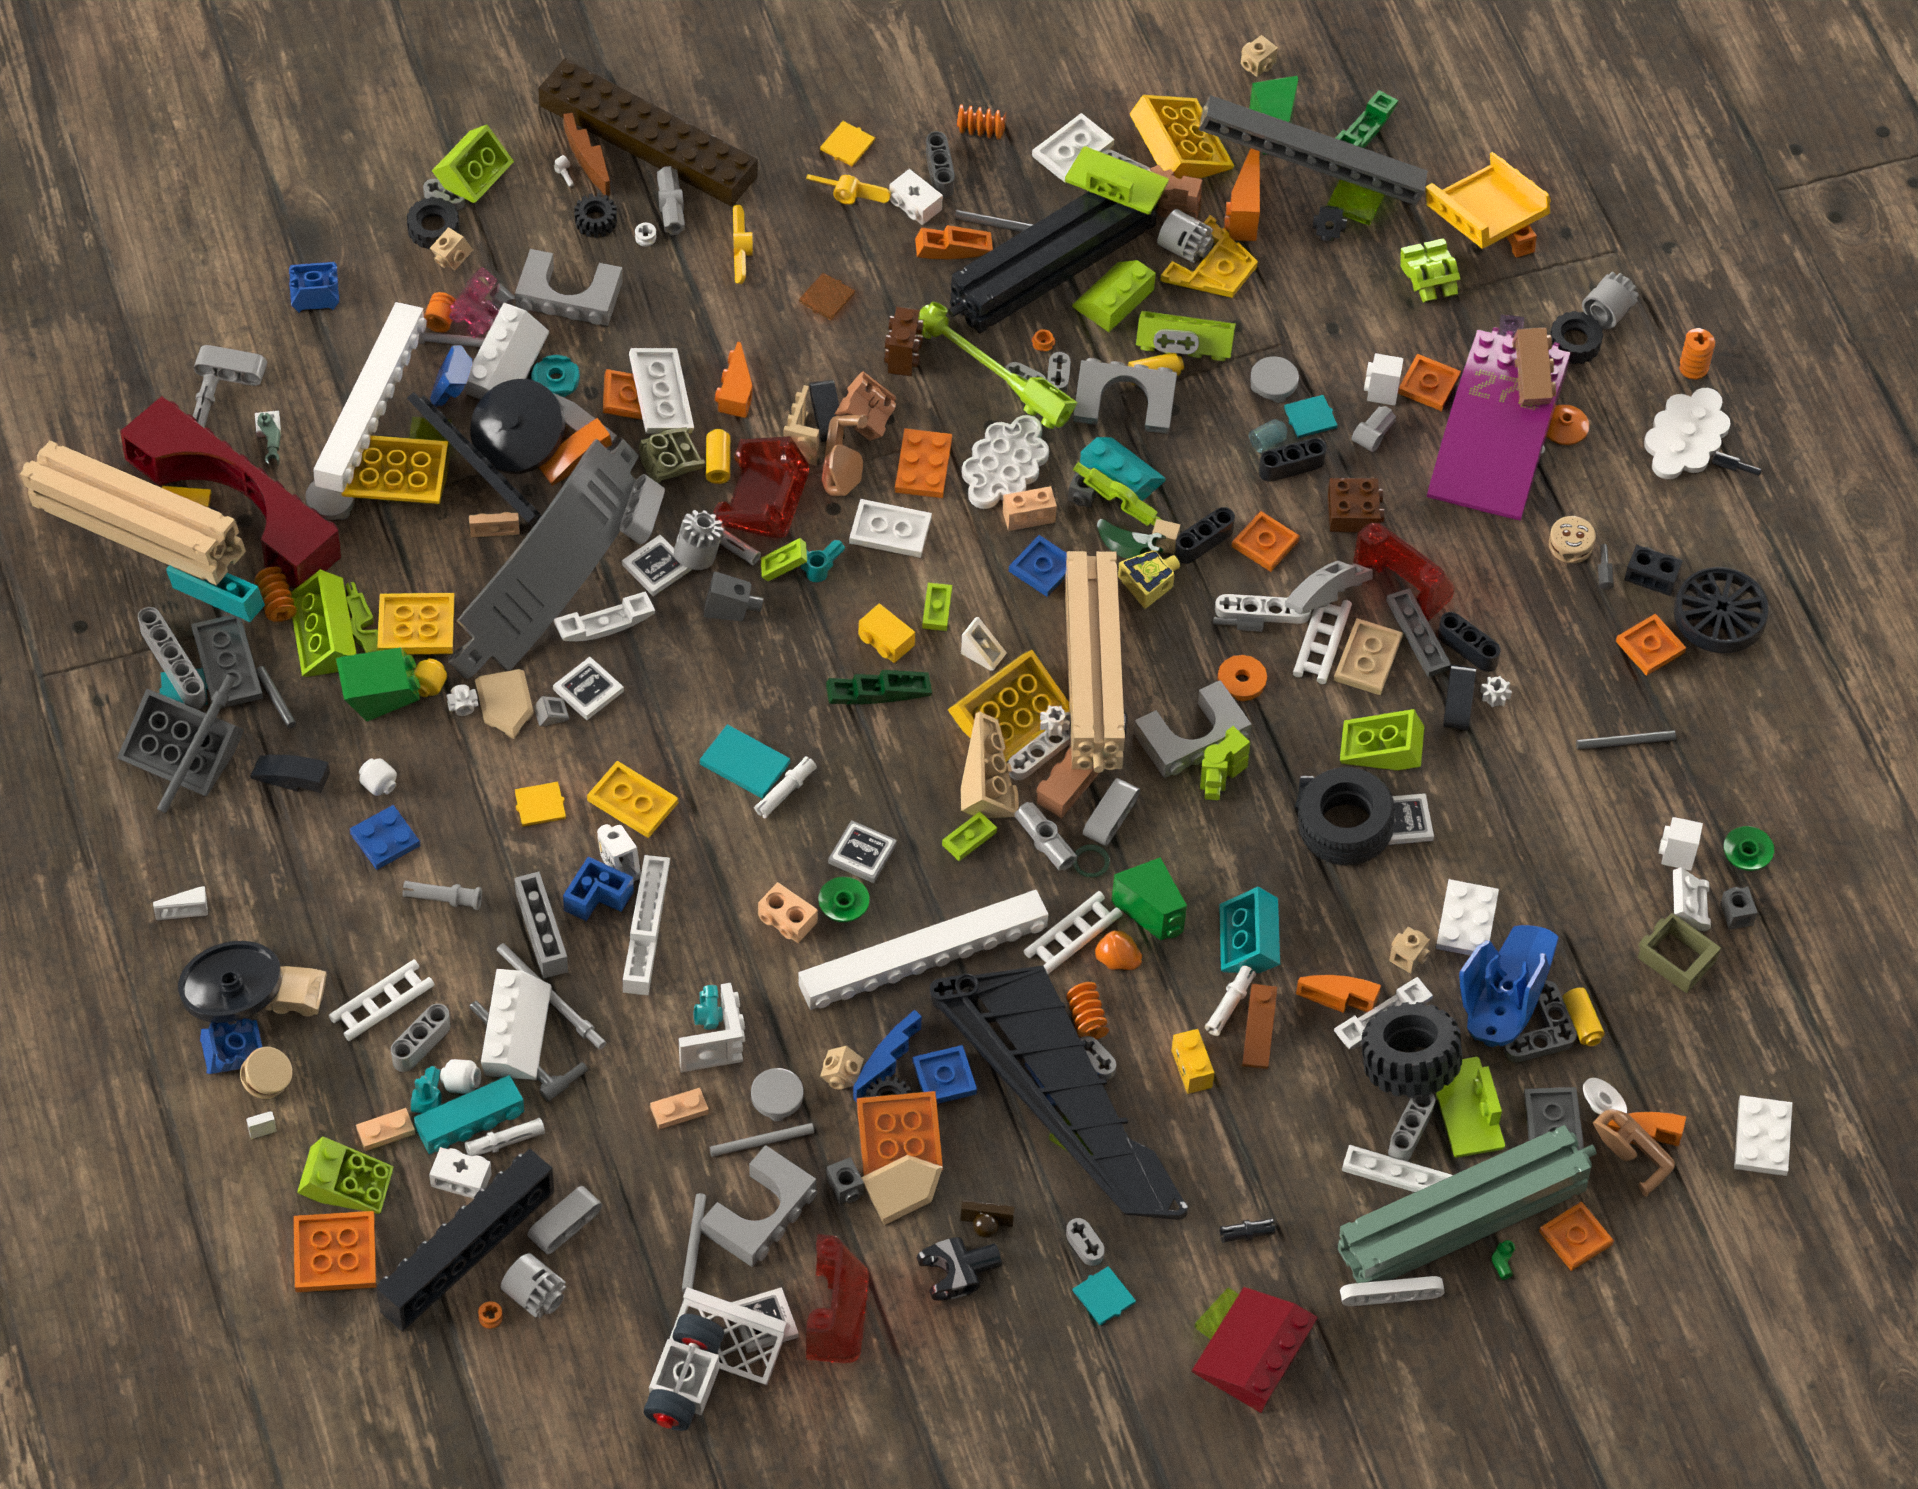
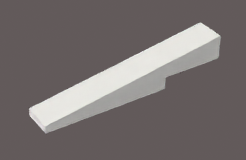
M644 856L623 976V993L649 995L670 858Z

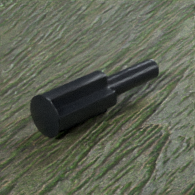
M1717 451L1713 456L1712 465L1714 464L1733 471L1739 469L1758 476L1761 475L1762 470L1760 468L1741 463L1739 458Z

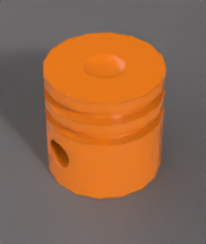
M434 293L424 314V318L427 320L426 327L435 332H447L458 309V301L447 293Z

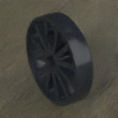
M1711 567L1695 572L1684 581L1674 603V618L1681 633L1694 645L1710 652L1734 653L1752 646L1762 636L1768 620V601L1760 585L1745 573L1726 567ZM1715 580L1726 581L1722 596ZM1731 583L1741 587L1728 598ZM1692 591L1696 595L1695 597L1686 595V592ZM1747 593H1750L1754 597L1738 601ZM1682 605L1698 609L1683 611ZM1759 608L1761 613L1749 611L1746 609ZM1703 618L1695 627L1688 622L1689 620ZM1745 621L1757 623L1758 626L1753 629ZM1708 626L1714 627L1712 637L1706 636L1701 632ZM1733 626L1739 629L1746 636L1737 638ZM1719 628L1725 629L1729 640L1717 639Z

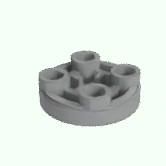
M1263 358L1252 368L1250 377L1251 389L1260 396L1272 399L1274 402H1284L1286 397L1293 394L1298 386V371L1290 361L1284 358Z
M315 481L309 485L305 494L306 505L309 508L316 509L325 520H343L348 518L354 506L355 498L342 497V492L315 486Z
M782 1068L768 1069L760 1073L753 1081L751 1101L761 1114L770 1117L773 1121H781L796 1112L803 1101V1085L800 1079L789 1070Z

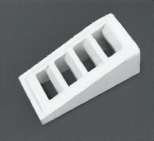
M205 886L153 902L156 920L208 915Z

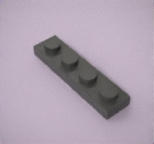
M1410 588L1387 595L1386 601L1427 677L1449 671L1451 663Z

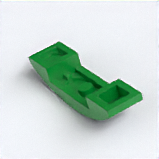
M1379 90L1369 100L1366 110L1347 131L1342 130L1335 139L1364 148L1386 123L1399 100Z

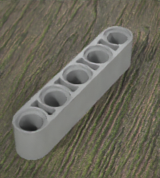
M154 607L143 608L138 613V621L143 638L184 704L195 709L202 708L207 701L202 679L161 613Z

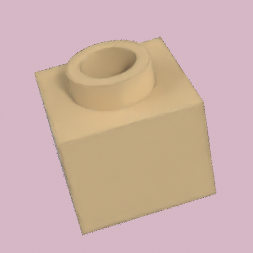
M1157 519L1152 534L1161 533L1166 536V539H1158L1156 546L1163 548V552L1174 554L1176 539L1180 532V524Z

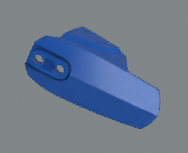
M1519 925L1512 928L1499 952L1495 949L1492 942L1485 940L1484 943L1476 947L1459 973L1463 1007L1468 1013L1467 1029L1475 1041H1483L1489 1047L1497 1045L1501 1047L1512 1043L1523 1031L1536 1007L1553 961L1559 940L1554 932L1542 927Z

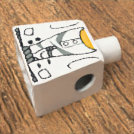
M606 824L601 826L597 833L600 854L604 863L632 876L633 882L640 879L641 872L637 847L622 825L611 827ZM621 856L624 859L622 863L619 860V857Z

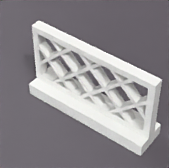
M686 1287L683 1296L684 1301L669 1340L674 1341L672 1336L677 1321L681 1315L687 1313L688 1307L698 1309L701 1316L709 1320L721 1317L728 1327L724 1330V1334L730 1332L735 1346L723 1352L719 1348V1354L717 1355H719L723 1364L720 1363L719 1369L768 1385L785 1335L788 1334L791 1325L777 1318ZM704 1312H707V1313L712 1314V1315L706 1317L705 1314H704ZM729 1321L735 1322L737 1324L731 1326ZM743 1325L749 1327L753 1337L738 1343L733 1330ZM753 1329L761 1331L762 1333L756 1335ZM767 1334L777 1337L774 1348L764 1352L758 1339ZM755 1341L761 1354L746 1360L741 1347ZM738 1349L743 1363L735 1367L728 1366L724 1355ZM771 1354V1357L768 1362L766 1356ZM763 1358L767 1366L763 1378L754 1375L749 1367V1364ZM746 1366V1369H747L748 1372H745V1371H742V1370H739V1369H741V1368H743V1367Z

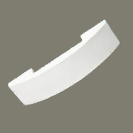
M645 591L623 598L621 605L581 617L575 612L555 618L554 623L563 641H586L605 637L630 628L653 615L655 609Z
M1416 977L1397 989L1396 995L1359 1018L1353 1016L1334 1028V1032L1349 1050L1362 1046L1363 1029L1372 1017L1375 1018L1376 1013L1381 1010L1386 1011L1389 1006L1394 1004L1395 1006H1400L1404 1002H1409V1004L1423 1002L1426 1005L1433 998V995L1420 979Z

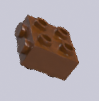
M896 307L895 316H890L888 326L890 331L885 339L886 351L884 363L888 364V373L912 377L913 367L918 368L920 355L918 352L922 348L924 320H920V310Z
M1378 478L1329 479L1328 510L1330 532L1379 531L1380 523H1384V508H1380V503H1383V488H1379Z

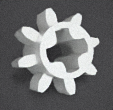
M1501 676L1488 677L1487 683L1481 685L1480 692L1484 693L1482 701H1486L1491 707L1505 706L1506 699H1510L1512 691L1509 690L1510 682H1506Z
M457 685L451 689V694H447L449 711L455 710L459 716L471 714L474 711V707L478 706L476 690H470L467 685Z
M1049 705L1047 712H1041L1040 729H1045L1048 736L1059 735L1061 737L1064 729H1070V713H1065L1061 705L1059 707H1051Z

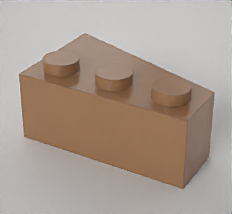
M1546 328L1517 329L1512 341V347L1516 348L1517 354L1515 368L1518 367L1519 378L1517 382L1521 406L1550 404L1553 396H1556V384L1551 382V373H1554L1553 358H1549L1548 351L1552 349L1551 335H1547Z

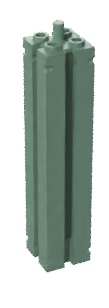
M1563 1125L1555 1129L1554 1132L1545 1133L1356 1219L1353 1223L1349 1222L1340 1226L1339 1236L1341 1239L1338 1242V1251L1346 1265L1351 1267L1353 1277L1357 1283L1392 1280L1570 1199L1574 1194L1578 1195L1585 1192L1592 1168L1589 1157L1597 1154L1596 1149L1593 1145H1590L1578 1151L1576 1147L1579 1146L1575 1134L1569 1132L1566 1126Z

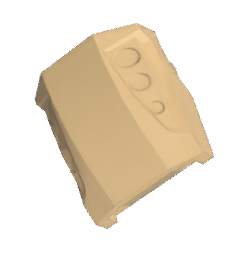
M281 967L283 978L280 990L276 997L266 1006V1010L273 1009L278 1014L297 1011L303 1016L318 1015L324 993L326 972L312 968Z

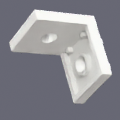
M731 983L721 984V1007L723 1009L725 1030L679 1038L681 1072L743 1062L741 1052H743L742 1043L745 1042V1024L743 1014L739 1013L740 1001L738 992H733Z

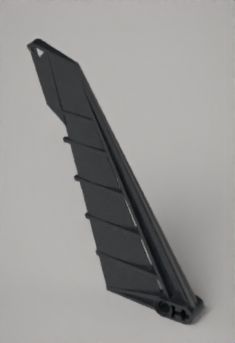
M1043 965L978 975L963 974L939 978L931 983L930 995L933 1006L945 1014L1125 1215L1181 1220L1187 1216V1205L1155 1151L1129 1139L1122 1125L1128 1123L1126 1117H1118L1103 1085H1107V1081L1105 1078L1099 1079L1083 1047L1086 1046L1084 1040L1080 1041L1065 1010V1004L1061 1002ZM966 987L973 988L971 992H962ZM981 999L990 1013L980 1014L974 1004ZM997 1022L1017 1050L1009 1051L988 1023ZM1017 1059H1024L1044 1088L1037 1087ZM1050 1095L1072 1126H1068L1045 1096ZM1074 1133H1078L1093 1155L1087 1151ZM1174 1200L1179 1206V1210H1169Z

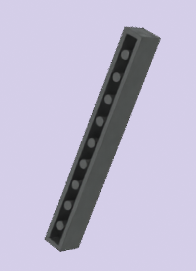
M1210 95L1202 110L1199 130L1413 205L1418 203L1425 192L1428 171L1212 95Z

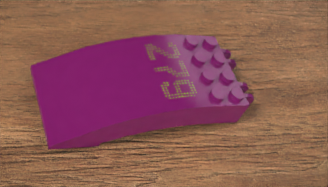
M1493 327L1492 333L1477 330L1448 418L1426 497L1521 521L1550 422L1567 373L1570 352L1559 350L1560 343L1556 342L1552 345V349L1548 350L1549 358H1553L1554 373H1551V382L1556 384V396H1553L1550 404L1521 406L1517 382L1519 378L1518 367L1515 368L1517 354L1516 348L1512 347L1513 332L1508 331L1506 336L1499 335V328Z

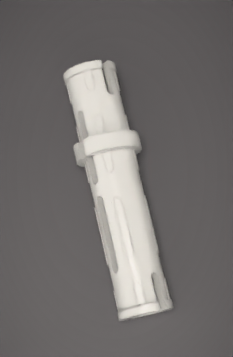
M805 756L754 807L755 811L763 818H767L795 788H800L803 785L802 781L817 768L814 761Z
M1242 966L1234 981L1226 987L1227 992L1209 1022L1205 1025L1207 1031L1211 1028L1210 1034L1220 1035L1221 1030L1240 999L1245 998L1247 994L1246 989L1256 976L1255 971L1249 974L1252 970L1250 967Z
M537 1118L536 1120L494 1134L489 1132L485 1137L465 1142V1148L469 1156H478L490 1151L495 1153L499 1151V1148L541 1134L543 1135L545 1134L542 1120Z

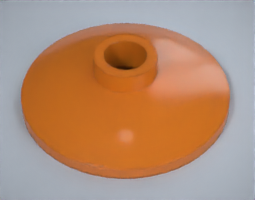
M1556 405L1546 437L1561 445L1579 443L1588 434V418L1580 409L1574 406Z

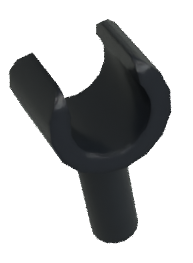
M1303 775L1300 777L1298 797L1295 803L1296 809H1299L1302 792L1308 783L1312 781L1313 776Z

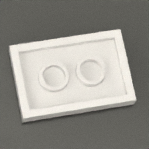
M1081 113L1033 149L1032 157L1065 182V176L1083 146L1101 152L1114 146V139Z
M860 499L849 544L921 558L932 513Z
M1449 879L1436 949L1471 956L1478 945L1484 943L1485 940L1490 941L1499 889Z
M1740 1095L1734 1169L1787 1176L1792 1102Z

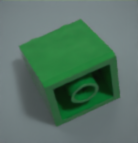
M1292 76L1252 83L1249 109L1292 123L1298 77Z
M401 647L336 658L344 700L366 722L420 700L418 692L420 683L414 675V669L416 668L415 660L412 655H407Z
M1161 857L1114 874L1111 899L1114 906L1159 940L1175 938L1184 932L1187 905Z

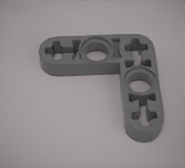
M1546 980L1542 989L1546 990L1547 993H1551V1003L1548 1004L1547 995L1542 994V992L1537 1002L1546 1028L1520 1034L1512 1043L1505 1045L1504 1055L1509 1061L1514 1063L1568 1050L1574 1046L1577 1036L1576 1029L1563 1002L1560 991L1552 981ZM1552 1010L1559 1011L1562 1014V1018L1554 1020L1550 1018L1548 1013ZM1563 1026L1562 1031H1563V1033H1564L1565 1036H1569V1039H1568V1040H1565L1564 1037H1560V1034H1561V1028H1560V1027ZM1537 1038L1544 1039L1547 1042V1046L1539 1048L1535 1046L1533 1041ZM1512 1046L1521 1049L1520 1053H1517L1516 1050H1511Z

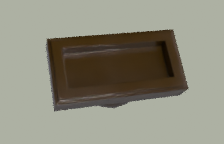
M962 1200L960 1221L973 1222V1229L978 1236L990 1238L996 1234L999 1226L1013 1227L1015 1207Z

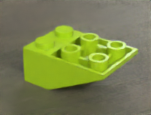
M322 1137L310 1147L297 1193L320 1203L361 1211H374V1213L380 1214L394 1166Z

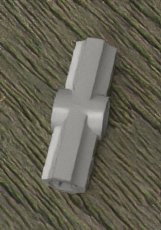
M671 166L663 167L660 171H657L659 209L663 215L665 232L670 233V235H678L681 231L685 230L682 189L679 188L677 170Z
M1026 802L1020 806L1015 812V818L1033 838L1036 849L1044 852L1059 871H1065L1070 868L1077 860V855L1059 835L1056 824L1047 820L1033 802Z

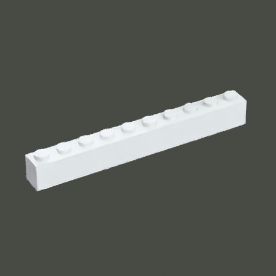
M398 302L395 303L314 467L315 486L343 492L347 483L350 484L352 482L354 469L361 463L362 452L368 448L372 432L375 433L377 430L378 419L380 415H384L388 399L393 397L395 384L400 382L403 368L409 364L411 351L416 349L420 333L425 331L427 320L424 318L423 308Z
M1033 890L799 972V987L810 1010L824 1008L832 1002L850 999L855 994L863 991H873L878 986L886 983H896L903 977L921 974L926 969L935 966H944L960 957L967 958L977 951L983 949L990 950L996 947L997 944L1015 941L1029 933H1038L1048 925V912L1037 890Z

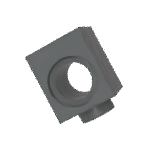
M1076 472L1069 486L1068 501L1079 506L1091 508L1098 492L1084 483L1085 478Z
M1734 887L1724 891L1720 906L1729 930L1754 926L1758 912L1749 887Z
M851 1157L827 1166L826 1179L839 1205L845 1202H854L864 1195V1182ZM850 1181L851 1184L843 1185L841 1184V1182Z

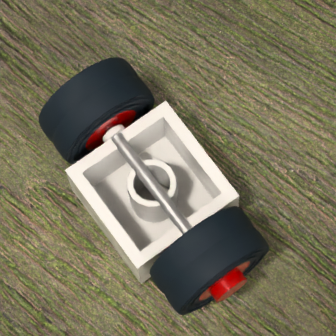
M683 1314L679 1317L672 1336L674 1341L667 1339L649 1386L650 1394L644 1407V1415L649 1420L668 1429L685 1431L690 1427L695 1413L702 1415L720 1368L717 1352L724 1337V1330L717 1323L694 1314Z

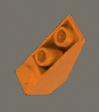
M737 342L735 350H731L729 353V367L723 370L721 378L723 385L716 390L715 402H718V412L746 418L752 402V382L741 342Z

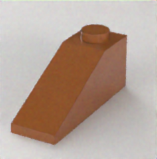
M1251 985L1242 1066L1268 1069L1277 987Z

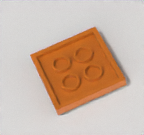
M935 1091L856 1099L863 1176L906 1155L943 1167Z
M374 1211L294 1216L295 1292L376 1288Z

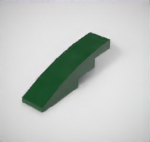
M881 670L879 675L855 674L853 679L828 678L826 682L829 704H877L905 701L931 696L932 694L929 672Z

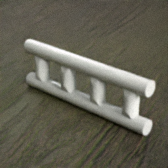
M1343 600L1341 607L1328 603L1326 607L1314 608L1293 671L1295 677L1300 678L1303 672L1307 671L1318 674V683L1325 684L1327 682L1352 605L1350 601ZM1323 612L1338 616L1335 626L1320 622ZM1317 632L1331 635L1328 646L1314 642ZM1310 651L1325 655L1322 665L1307 662Z
M1098 891L1024 950V954L1028 958L1037 954L1046 962L1043 966L1047 974H1050L1120 918L1122 912L1117 907L1109 912L1100 903L1105 897ZM1090 910H1093L1102 918L1092 927L1081 918ZM1073 924L1083 932L1074 941L1063 933ZM1054 939L1064 947L1056 956H1053L1045 948Z
M413 959L329 1014V1018L333 1023L340 1019L343 1020L349 1030L344 1032V1036L348 1041H351L435 986L430 977L423 981L420 980L414 973L419 968V965ZM406 978L413 988L400 995L393 985ZM384 991L392 1001L379 1009L371 999ZM363 1005L371 1015L358 1023L350 1013Z

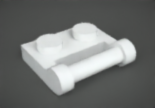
M1682 867L1673 870L1674 914L1699 931L1709 930L1711 928V919L1708 918L1707 905L1709 882L1707 880H1699Z

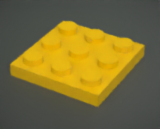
M454 593L380 594L377 650L401 647L407 654H453Z

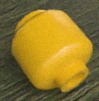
M435 659L420 661L414 670V675L420 683L419 695L422 697L438 695L447 679V673L443 664Z

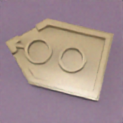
M517 669L479 676L475 679L484 723L505 732V735L514 739L524 723L529 721L534 714L524 671Z
M906 1155L861 1177L864 1187L883 1224L886 1225L931 1203L943 1167Z

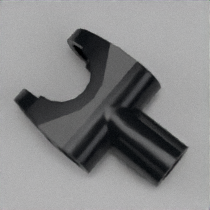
M960 1237L933 1244L919 1252L916 1257L919 1266L940 1267L948 1274L944 1279L940 1280V1283L935 1284L929 1290L931 1298L936 1301L955 1299L977 1291L980 1288V1283L976 1274L1002 1266L1001 1256L995 1243L967 1251Z

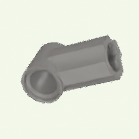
M1379 406L1365 423L1361 422L1356 427L1352 435V441L1374 452L1379 447L1384 434L1395 422L1396 416L1390 408Z

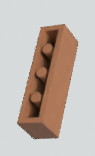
M1071 747L1066 752L1065 759L1061 764L1057 763L1051 771V776L1047 780H1042L1036 789V793H1038L1037 804L1061 819L1099 774L1094 771V764L1092 769L1088 770L1072 769Z

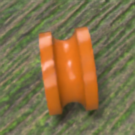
M489 1301L479 1307L478 1318L483 1327L492 1329L501 1324L503 1319L502 1308L498 1303ZM492 1311V1314L496 1312L495 1318L489 1319V1316L486 1317V1312Z

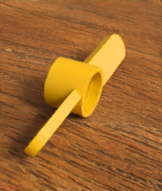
M809 174L806 177L808 181L835 187L833 195L836 200L843 204H853L857 197L882 203L888 202L891 198V192L887 188L862 183L851 175H842L839 181Z
M736 205L733 207L735 282L743 284L746 278L745 256H753L752 232H745L744 210L741 205Z

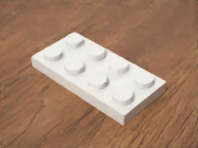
M631 348L629 357L645 432L661 433L665 430L687 427L688 433H692L694 424L677 348Z

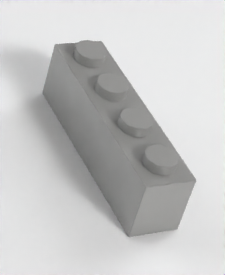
M540 872L516 877V896L543 979L567 973V955Z

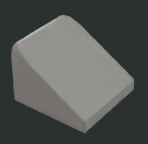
M542 696L534 705L539 726H547L569 720L563 698Z

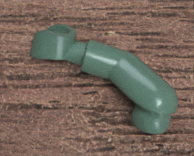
M266 412L265 415L261 413L258 416L257 424L268 439L267 450H269L265 456V464L269 467L268 460L274 458L277 460V465H279L280 459L277 451L280 446V431L269 413Z

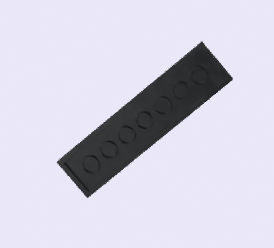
M415 392L409 395L407 399L534 527L542 515L424 395L421 398Z

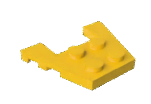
M1209 215L1204 224L1212 227V239H1214L1213 243L1216 245L1194 272L1172 261L1161 274L1160 281L1233 298L1257 268L1258 261L1239 242L1236 243L1229 236V232L1225 228L1221 229L1216 224V219L1213 216Z

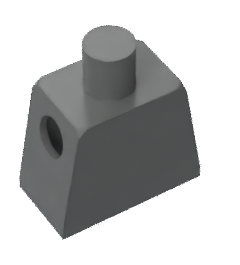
M714 572L706 597L703 617L742 621L744 620L746 610L761 612L763 598L750 595V582Z

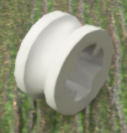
M641 223L636 227L635 240L639 245L646 247L655 243L656 228L654 225Z

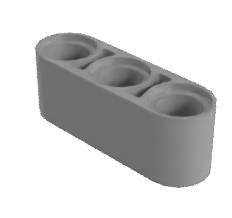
M204 345L199 350L194 371L203 377L205 374H211L218 377V380L257 386L261 384L268 362L259 354Z
M645 474L641 475L632 487L619 528L622 533L639 545L645 543L652 533L665 492L664 487Z
M1116 778L1087 821L1083 835L1107 846L1137 801L1140 789Z
M433 1004L428 1007L392 1044V1063L396 1070L400 1072L410 1071L449 1032L451 1026L450 1015L445 1005ZM438 1018H439V1019H443L442 1021H439V1022L433 1021V1020L438 1019ZM419 1036H425L424 1039H416ZM400 1054H408L405 1057H399Z
M1430 1092L1429 1096L1415 1095V1098L1410 1099L1392 1134L1388 1150L1390 1157L1403 1161H1408L1411 1158L1432 1115L1435 1097L1432 1092ZM1422 1103L1425 1104L1427 1107H1420L1417 1104ZM1407 1124H1413L1416 1128H1411ZM1396 1145H1404L1406 1148L1401 1149Z
M580 1186L530 1228L527 1236L544 1253L551 1254L591 1221L601 1210L602 1203L584 1186Z

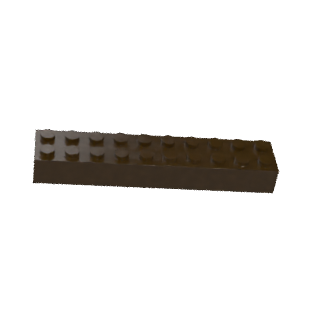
M566 58L563 59L538 88L539 106L564 118V114L573 113L577 126L587 129L588 132L659 169L671 166L677 170L678 179L731 207L758 177L757 158Z

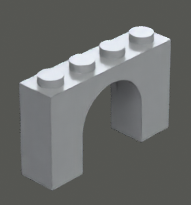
M530 249L515 292L516 307L526 311L532 310L547 315L567 317L571 320L591 322L596 325H609L623 282L622 267L599 263L593 282L587 290L577 295H563L555 292L548 285L554 270L553 253Z
M1088 358L1087 361L1081 360L1074 422L1097 425L1100 402L1106 389L1118 382H1131L1139 386L1145 392L1148 399L1145 431L1169 434L1177 372H1172V369L1160 367L1158 370L1148 369V366L1141 364L1130 367L1118 361H1112L1110 364L1101 363V360L1095 358Z
M1221 680L1199 690L1197 704L1213 726V730L1203 738L1189 740L1178 737L1168 728L1157 710L1135 720L1133 734L1164 778L1170 775H1177L1193 764L1198 765L1202 763L1206 748L1210 745H1218L1225 740L1226 731L1232 726L1237 728L1247 739L1250 738L1252 724Z
M766 1145L749 1164L750 1177L776 1194L780 1201L776 1212L766 1219L751 1221L739 1217L717 1202L701 1220L702 1234L751 1267L758 1260L762 1261L767 1256L771 1244L774 1241L778 1242L782 1238L786 1226L798 1219L802 1207L806 1203L810 1204L817 1194L816 1178Z

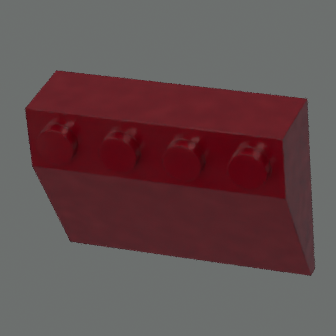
M1243 1287L1191 1372L1262 1413L1312 1331L1318 1317L1295 1303Z

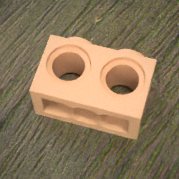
M1051 486L1005 494L1003 496V515L1008 531L1056 523L1057 505Z
M778 882L758 902V916L765 924L777 928L785 938L793 939L797 943L817 924L818 910ZM774 906H779V907H781V908H779V909H774V908H772V907H774ZM793 920H799V921H801V922H799V923H794V922H792V921H793Z

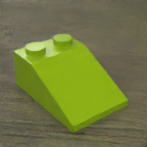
M1414 709L1344 720L1340 762L1341 764L1390 770L1421 767L1424 725Z

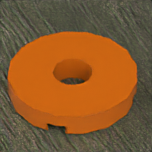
M1237 655L1226 659L1219 668L1217 681L1221 680L1228 692L1236 700L1247 701L1260 696L1267 682V673L1265 667L1257 659L1251 656ZM1245 675L1249 679L1241 682L1236 679V676Z

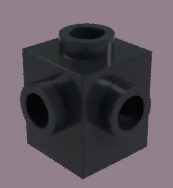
M1320 205L1319 215H1314L1312 229H1317L1316 235L1321 236V240L1334 241L1335 238H1340V232L1345 233L1347 219L1342 218L1343 207ZM1327 221H1332L1334 224L1332 226H1327L1325 223Z

